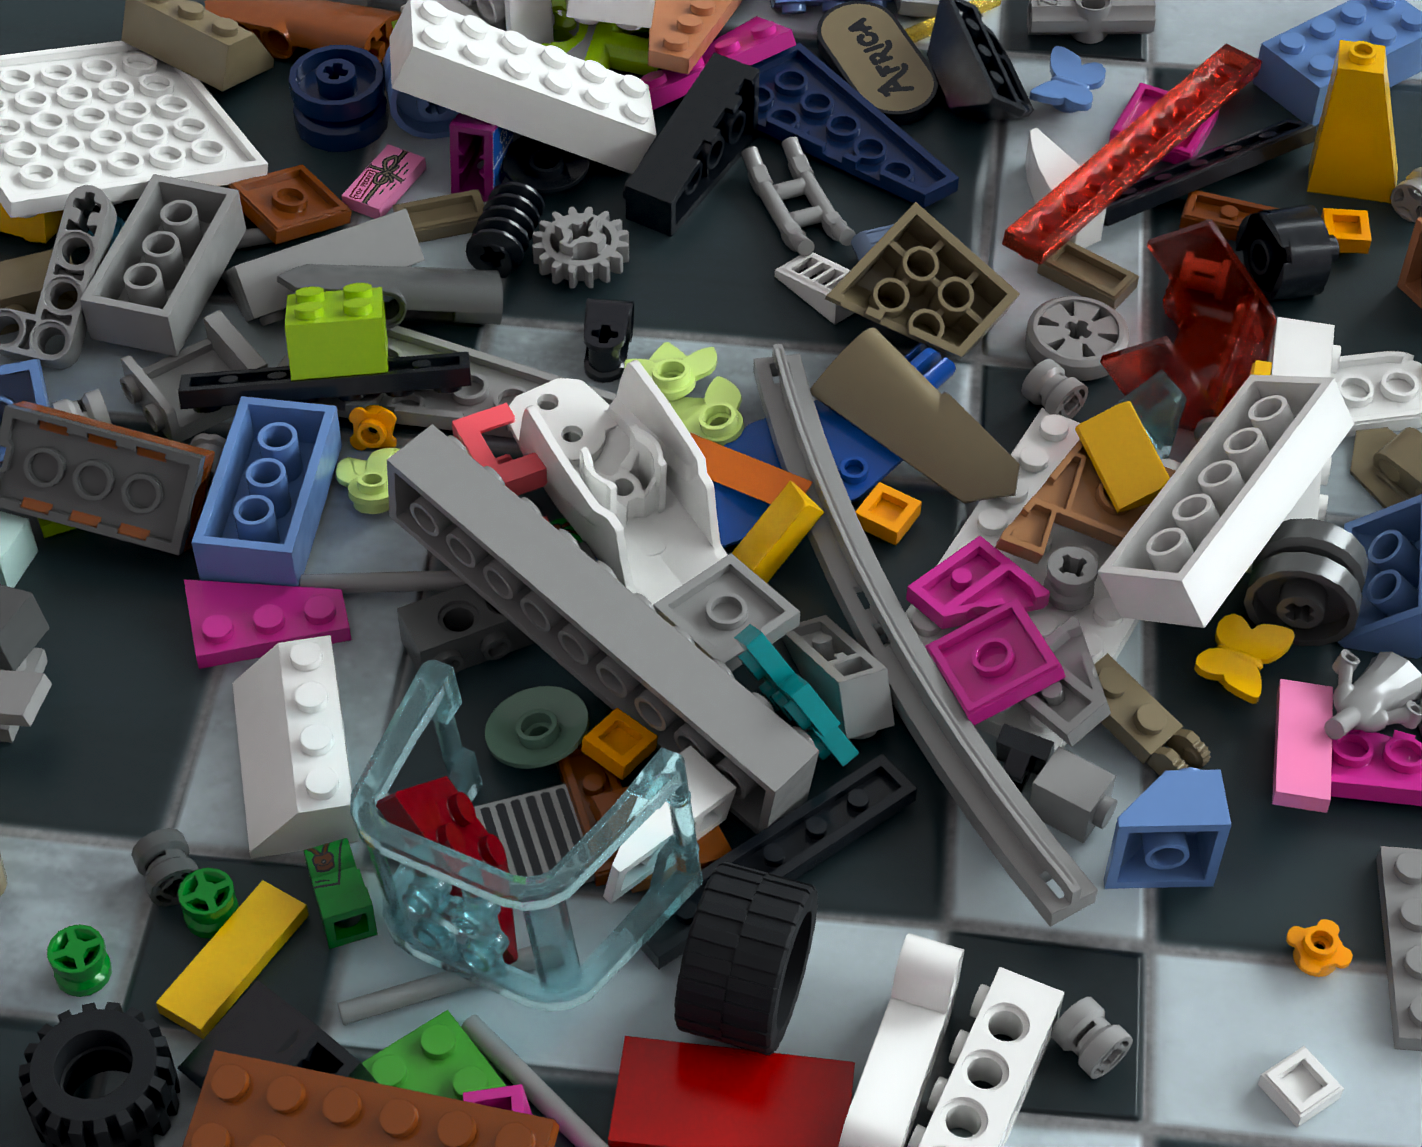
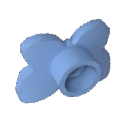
M1055 46L1050 56L1051 81L1033 88L1030 91L1029 98L1034 101L1051 104L1057 110L1066 113L1088 111L1091 109L1093 95L1090 90L1098 89L1104 84L1106 70L1102 64L1097 62L1082 65L1081 59L1077 54L1065 47Z

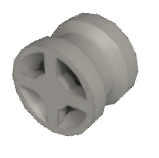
M1422 167L1415 168L1406 177L1405 181L1400 182L1392 190L1390 197L1395 212L1409 222H1416L1417 218L1422 217Z
M1067 546L1057 549L1050 555L1047 562V576L1044 580V587L1050 591L1049 603L1052 606L1065 611H1076L1090 604L1094 596V582L1098 575V562L1089 551L1080 547Z

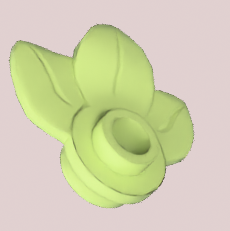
M664 342L649 360L627 359L625 360V367L627 363L638 360L668 401H676L689 394L695 388L696 381L712 374L718 362L714 347L703 348L687 356L671 343Z
M717 376L713 379L706 390L704 398L683 397L680 400L669 401L690 433L722 446L735 441L744 430L743 417L738 411L742 402L741 393L732 382L723 377Z
M381 448L372 452L367 460L347 457L337 464V482L348 488V497L353 501V506L357 511L365 514H380L389 510L387 459L399 451L400 448Z

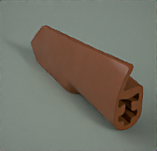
M325 0L204 1L206 10L220 17L230 18L236 21L240 27L254 33L271 56L277 59H288L299 47L317 49L329 45H351L367 50L376 56L381 63L387 48L390 46L389 37L393 31L391 22L398 20L402 13Z

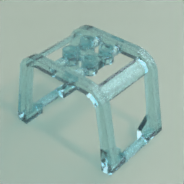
M428 660L418 670L351 793V817L362 842L367 845L383 896L382 915L386 928L393 942L408 954L443 970L453 972L470 982L524 1006L547 1012L573 1009L590 1001L702 885L703 876L699 857V844L697 843L685 760L680 754L661 747L617 802L552 870L538 876L529 877L510 874L391 824L378 816L377 801L386 796L416 741L430 720L434 722L442 759L447 771L446 776H448L458 792L465 793L472 802L483 786L475 752L462 746L455 719V713L461 706L462 699L454 667L437 660ZM665 802H668L673 835L657 855L649 890L636 907L580 966L566 900L657 809H660ZM387 857L400 862L394 877H392ZM451 885L461 888L463 898L449 895L452 891ZM500 906L523 911L539 977L504 962L503 953L508 948L510 941L500 927L498 914L501 912ZM409 909L421 916L417 924L409 919ZM455 934L468 937L466 944L463 945L457 942Z

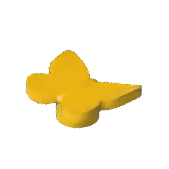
M1235 613L1226 615L1218 622L1215 641L1218 644L1217 648H1209L1202 651L1196 658L1194 670L1198 675L1206 679L1219 681L1227 691L1244 701L1257 704L1262 690V680L1259 671L1263 668V664L1272 663L1289 651L1294 641V631L1287 627L1272 624H1260L1250 629L1248 622L1242 616Z

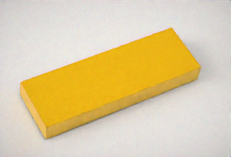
M262 880L157 1000L158 1012L204 1039L309 916L307 905Z

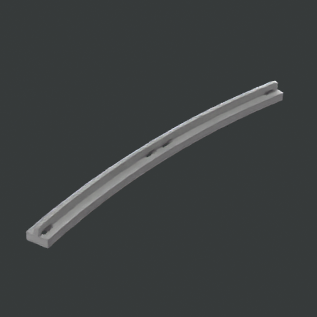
M782 344L773 345L772 357L754 359L753 373L782 470L812 481L813 483L806 492V495L825 512L807 533V536L829 586L858 643L887 668L892 704L937 776L1011 879L1051 927L1095 903L1098 890L1021 794L972 722L967 718L959 702L926 651L883 572L848 496L825 437L801 355H785ZM779 376V383L774 384L773 377ZM864 592L870 604L869 609H864L856 593ZM886 633L891 642L890 646L884 647L879 635ZM1053 879L1064 892V897L1059 899L1046 882Z

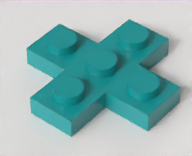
M749 624L734 637L744 649L737 656L741 663L757 681L761 678L765 681L758 687L759 690L777 711L780 710L790 721L793 720L804 731L808 728L807 734L819 750L818 757L822 761L830 755L844 767L859 754L858 750L838 727L841 724L811 685L792 670L760 630Z

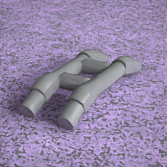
M789 137L781 143L794 180L773 185L766 165L762 162L758 148L753 146L741 152L751 186L764 203L787 247L792 251L798 252L801 256L811 255L814 251V243L801 228L822 223V228L831 239L839 241L845 246L851 245V240L856 234L847 226V222L842 219L840 214L834 210L814 177L813 170L802 151L797 137ZM805 195L812 206L789 212L783 200Z

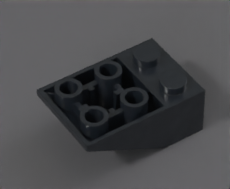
M258 980L177 1067L198 1088L202 1089L214 1050L378 1083L358 1059L319 1026Z

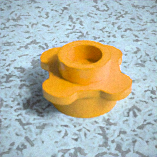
M379 405L352 409L349 414V421L353 424L350 444L360 451L366 448H396L397 439L393 436L397 420L395 414ZM369 427L376 429L377 432H370Z
M1322 919L1316 926L1308 928L1293 926L1289 929L1286 941L1288 945L1294 947V962L1305 974L1323 977L1331 974L1336 967L1344 969L1350 965L1353 957L1352 952L1343 946L1338 936L1340 929L1335 922ZM1320 944L1324 947V949H1319L1314 945Z

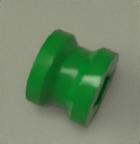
M207 867L195 870L180 883L178 898L180 907L183 910L185 925L192 934L200 938L212 939L239 908L237 898L235 897L233 881L227 873L220 869Z
M73 925L58 931L50 940L47 947V958L54 971V978L60 990L71 996L83 997L100 991L108 983L112 974V966L106 952L104 939L99 931L87 925Z

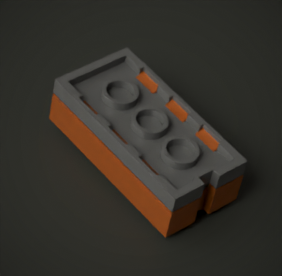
M27 401L5 406L0 426V446L6 447L4 460L0 462V508L175 555H180L192 548L191 542L201 516L215 456L214 451Z

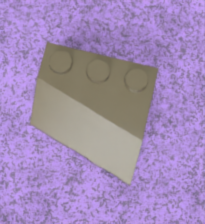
M915 202L826 295L825 300L960 360L1004 316L1020 293Z

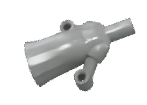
M1342 650L1332 665L1333 670L1338 674V686L1333 694L1334 708L1337 714L1325 723L1324 729L1326 734L1330 738L1338 740L1352 729L1374 733L1384 729L1386 725L1397 723L1402 724L1406 728L1415 729L1422 720V707L1415 703L1422 697V674L1409 660L1394 652H1379L1376 657L1371 659L1369 666L1352 684L1353 672L1359 665L1360 660L1350 651Z

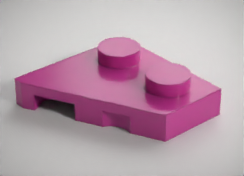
M978 536L907 586L906 600L938 627L947 629L965 625L1016 597L1026 612L1043 609L1048 605L1050 591L983 537Z

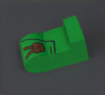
M343 838L303 850L329 949L378 935L373 904L368 889L365 887L360 869L356 867L348 839ZM362 914L360 921L354 926L341 928L333 924L334 922Z

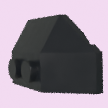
M939 0L927 56L946 97L945 103L948 108L957 115L964 116L966 114L981 121L1030 116L1034 109L1015 68L993 31L983 23L981 19L983 15L978 7L965 0Z

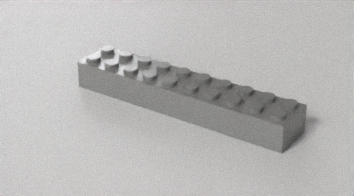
M431 424L387 459L390 517L612 710L619 708L658 736L656 748L665 756L669 755L673 758L691 745L737 787L729 811L754 833H760L807 801L819 750L815 747L811 737L803 729L796 726L791 727L780 718L764 696L756 692L751 693L735 680L733 673L726 664L718 659H710L697 648L691 636L683 628L671 626L656 613L654 606L645 596L640 593L633 594L618 581L615 573L606 563L599 560L595 562L582 551L575 538L568 531L556 529L544 519L538 507L526 497L520 498L505 486L503 479L493 468L480 465L468 454L460 440L452 435L446 436Z

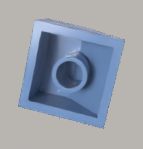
M1188 767L1180 770H1166L1117 818L1103 879L1105 889L1214 887L1231 828V819L1221 769L1200 770Z

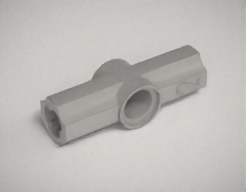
M1028 0V35L1071 34L1079 42L1094 44L1103 41L1107 34H1151V32H1154L1156 21L1155 0Z

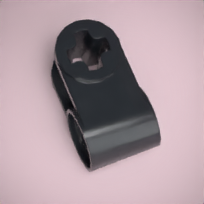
M587 299L584 322V343L587 346L584 370L590 379L606 383L613 382L622 377L625 369V360H627L629 342H632L634 301Z

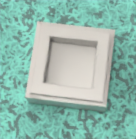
M1305 1046L1262 1073L1258 1081L1259 1087L1296 1127H1299L1339 1100L1344 1090Z

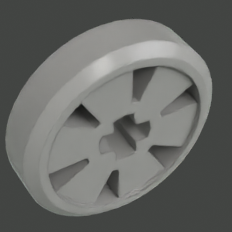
M1064 296L1051 299L1033 311L1027 324L1025 344L1029 356L1036 365L1045 359H1052L1064 369L1067 378L1075 377L1079 381L1094 380L1109 375L1122 364L1127 352L1129 329L1123 317L1109 305L1088 297Z

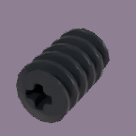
M503 182L495 186L491 191L488 201L483 207V212L478 218L477 225L472 231V236L466 245L468 261L475 269L497 270L501 278H506L511 274L512 268L517 267L523 261L524 253L529 247V241L533 238V232L538 226L540 217L545 209L542 196L534 188L519 182Z

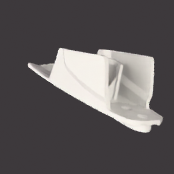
M638 360L627 363L619 383L616 398L610 405L584 381L569 378L554 379L516 396L509 407L515 415V422L508 424L523 456L536 453L545 465L547 484L543 488L581 539L586 541L596 558L606 563L613 570L618 581L633 594H642L653 605L728 555L720 542L715 488L707 473L706 458L669 401ZM568 433V439L571 442L565 440L564 434Z

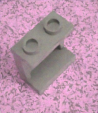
M220 310L204 317L207 338L181 350L177 357L170 355L143 369L130 355L121 359L125 377L120 379V385L125 396L131 404L138 402L143 408V413L150 427L155 432L161 430L169 440L182 442L235 416L238 405L222 406L220 410L211 413H197L193 409H180L178 389L181 375L268 368L265 360Z

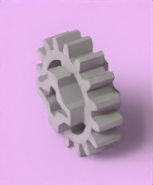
M569 207L568 215L562 216L555 211L552 213V223L541 220L539 222V231L533 232L532 235L534 264H539V273L541 275L552 273V283L554 284L566 279L569 280V288H575L578 281H584L588 288H593L595 279L599 278L601 281L608 283L610 282V272L621 274L623 272V263L629 262L628 230H622V221L620 219L610 221L608 211H604L598 216L593 214L592 207H587L584 213H577L574 207Z

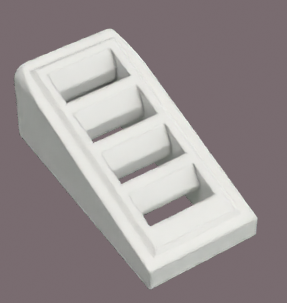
M814 252L809 256L799 255L775 269L774 277L834 325L854 313L825 300L826 295L850 271L849 269ZM808 267V269L804 270V271L801 272V273H798L799 271H801V270H803L804 268ZM813 275H818L817 277L810 279V277H812Z

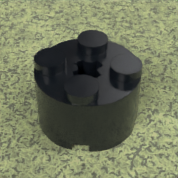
M1313 205L1259 211L1247 215L1242 220L1236 236V251H1243L1244 265L1237 266L1241 283L1246 292L1257 301L1272 302L1319 295L1324 291L1330 275L1331 264L1339 257V243L1334 235L1328 234L1324 221Z

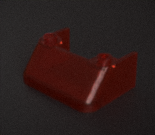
M1212 219L1150 239L1147 243V247L1170 278L1163 297V308L1166 315L1179 328L1174 345L1167 336L1102 355L1100 363L1141 417L1192 432L1195 431V427L1200 420L1220 415L1249 377L1252 363H1255V360H1267L1276 325L1275 314L1270 303Z

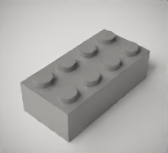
M153 174L80 298L90 339L177 357L246 231L239 190Z

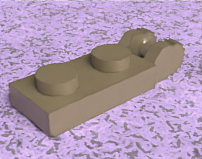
M1108 653L1094 664L1111 714L1101 724L1143 765L1147 763L1160 776L1166 770L1188 768V764L1190 767H1198L1200 769L1210 761L1211 752L1208 750V746L1204 744L1205 742H1202L1200 737L1193 731L1182 729L1183 725Z

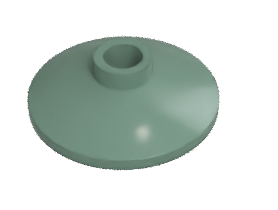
M538 686L522 690L501 702L489 716L485 726V740L488 749L498 761L515 768H539L556 763L571 754L582 743L583 737L589 729L588 710L583 700L577 694L565 688Z

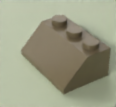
M126 0L121 41L222 92L274 67V58L254 33L240 27L236 21L230 18L220 17L204 9V6L198 2L189 0Z

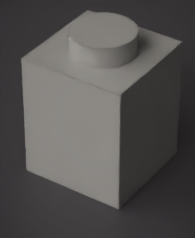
M1058 746L1033 781L1029 804L1044 823L1084 843L1095 826L1103 829L1108 824L1115 811L1117 800L1111 796L1116 775Z

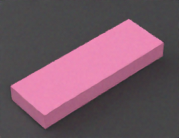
M1280 679L1276 705L1273 805L1322 813L1328 812L1331 801L1332 738L1326 734L1324 726L1333 717V687Z

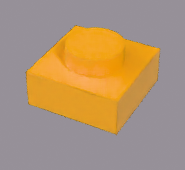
M1323 208L1321 218L1326 225L1328 234L1334 235L1337 238L1339 253L1368 254L1372 241L1368 210Z
M879 482L855 512L864 531L896 546L920 516L922 502Z
M616 708L583 737L581 751L623 780L656 750L658 736L622 710Z

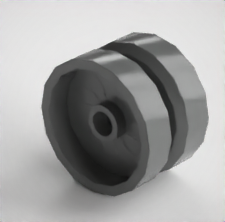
M1312 518L1283 521L1253 561L1244 599L1249 619L1256 626L1272 624L1292 629L1295 635L1294 645L1324 646L1342 640L1354 630L1359 616L1362 600L1361 593L1369 565L1365 547L1352 533L1334 523Z

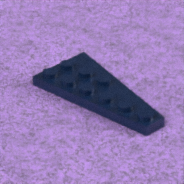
M800 42L787 50L751 65L754 68L760 69L758 131L780 141H784L789 137H797L803 152L907 201L917 202L922 208L958 191V176Z

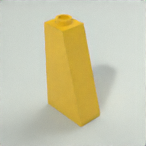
M1340 40L1310 158L1307 192L1391 203L1392 190L1397 186L1398 165L1386 49L1383 45H1375L1366 41Z

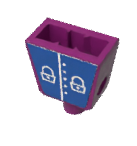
M458 113L449 124L451 194L479 189L483 202H487L491 191L495 186L501 184L505 178L502 161L509 145L513 143V132ZM484 160L481 170L478 169L477 164Z

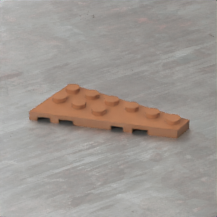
M655 0L652 25L649 28L648 66L689 74L743 0Z

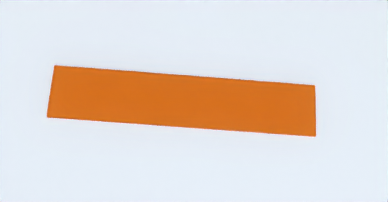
M690 433L706 458L707 473L712 481L771 504L789 481L794 482L805 494L813 483L810 480Z

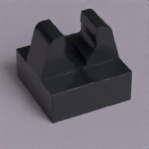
M1004 723L996 741L997 760L1005 762L1004 770L1021 793L1031 773L1038 775L1053 755L1054 742Z

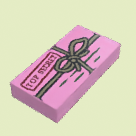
M388 144L341 195L342 202L352 211L374 219L385 216L393 207L392 205L397 203L426 170L425 157Z

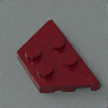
M444 776L397 791L378 800L377 808L497 970L517 962L518 953L506 853L500 840L495 835L489 834L476 817L474 806L469 797L463 792H458L448 776Z

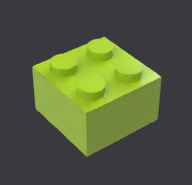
M353 283L344 286L343 290L326 292L321 287H304L296 290L295 294L287 295L285 334L291 381L388 372V338L382 287L372 288V285L368 283Z

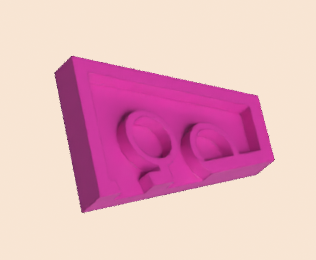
M184 579L199 669L260 658L280 642L331 635L332 644L352 640L342 589Z

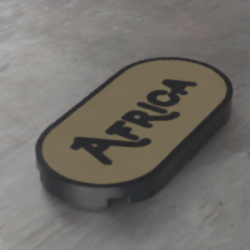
M851 1L834 6L821 17L817 26L818 49L830 68L896 125L915 122L930 112L933 108V102L937 97V77L893 13L885 7L872 2Z

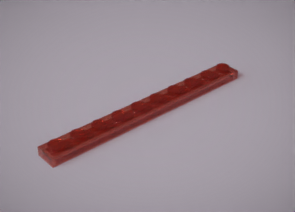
M1226 43L1005 230L1002 245L1020 254L1025 259L1039 265L1044 263L1258 75L1262 61Z

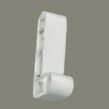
M910 933L906 935L895 970L891 998L850 1105L841 1133L839 1147H906L950 1020L959 983L964 949Z

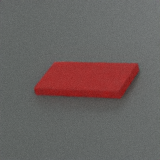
M625 1036L608 1136V1146L839 1147L841 1133L851 1105L855 1062L781 1053L764 1055L746 1049Z

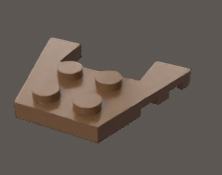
M1079 440L1038 492L1027 502L1014 521L1003 531L995 548L1038 564L1044 555L1053 523L1117 547L1150 504L1117 513L1081 440ZM1165 467L1169 477L1171 478L1172 475L1175 473V470Z

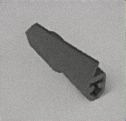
M305 264L277 276V282L294 293L296 290L304 287H321L324 289V292L343 290L344 286L353 283H368L372 285V288L382 287L383 296L394 298L389 302H384L386 328H393L399 325L404 320L407 310L452 312L454 323L500 325L502 320L503 288L501 277L497 270Z

